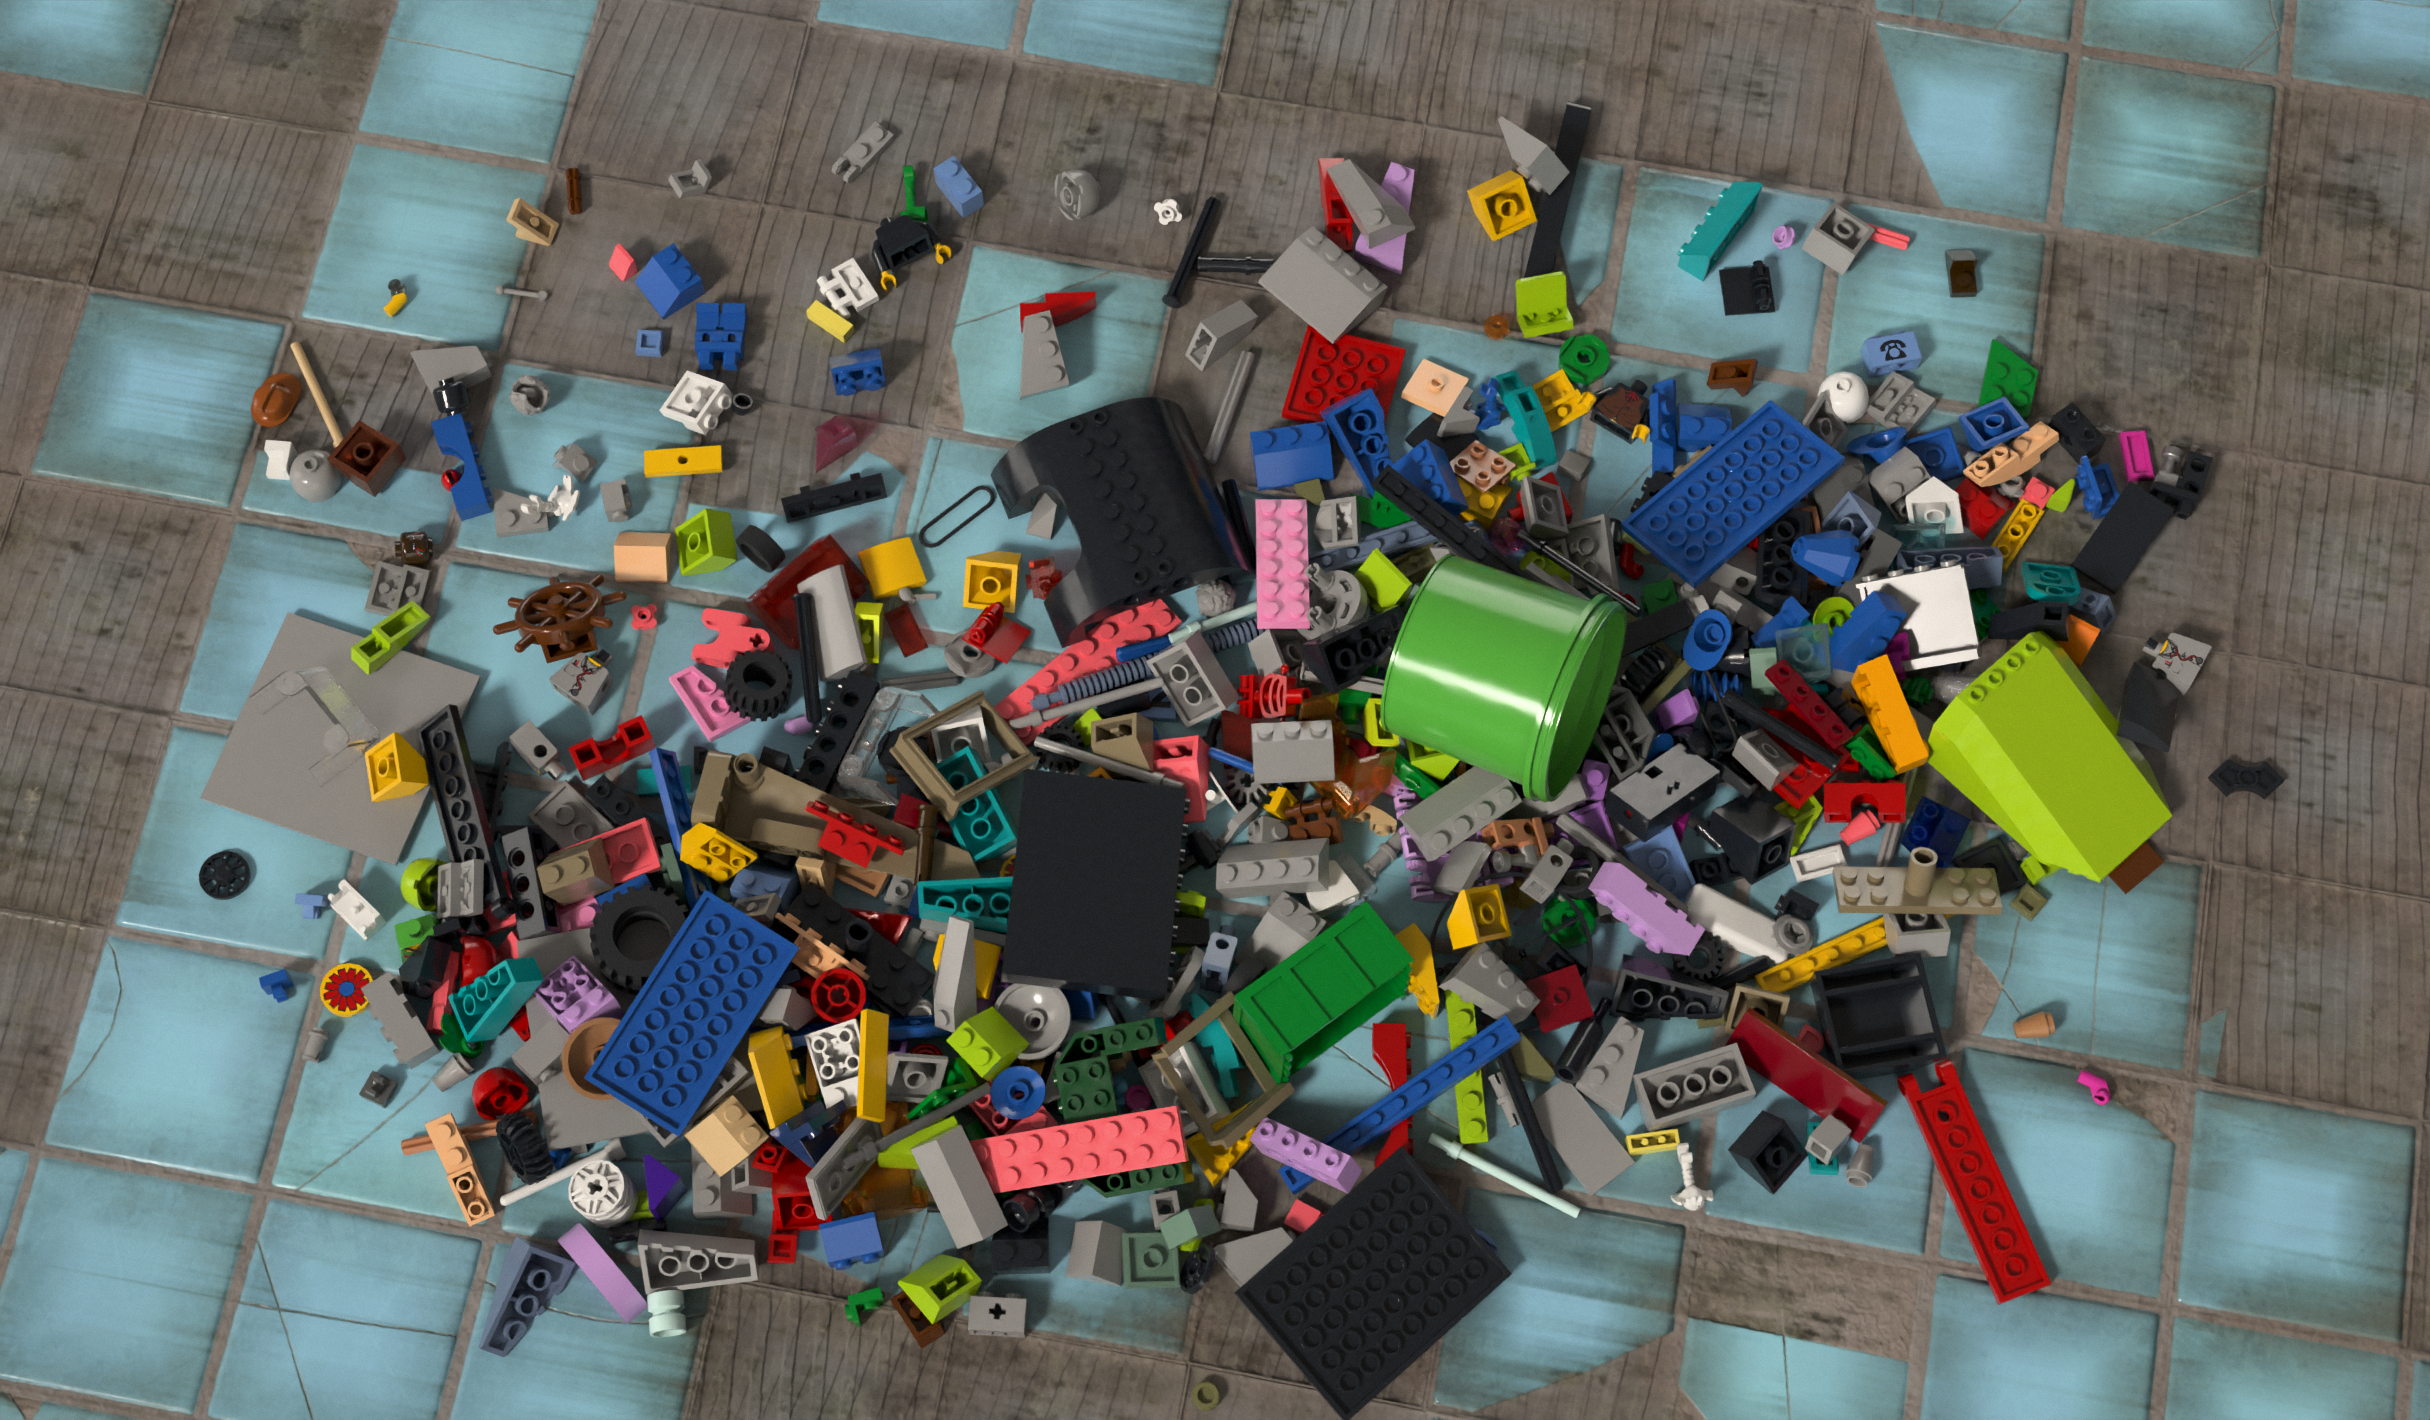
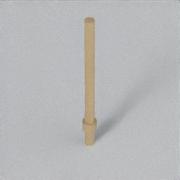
M294 342L290 347L333 438V447L335 449L344 437L300 342Z

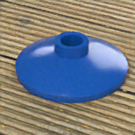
M1014 1066L1005 1069L995 1078L991 1087V1100L995 1109L1001 1115L1010 1119H1024L1032 1116L1041 1108L1046 1096V1088L1042 1077L1035 1070L1025 1066ZM1017 1093H1024L1022 1099H1015Z

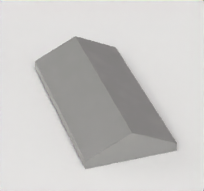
M962 1125L910 1148L957 1249L984 1240L1008 1225Z

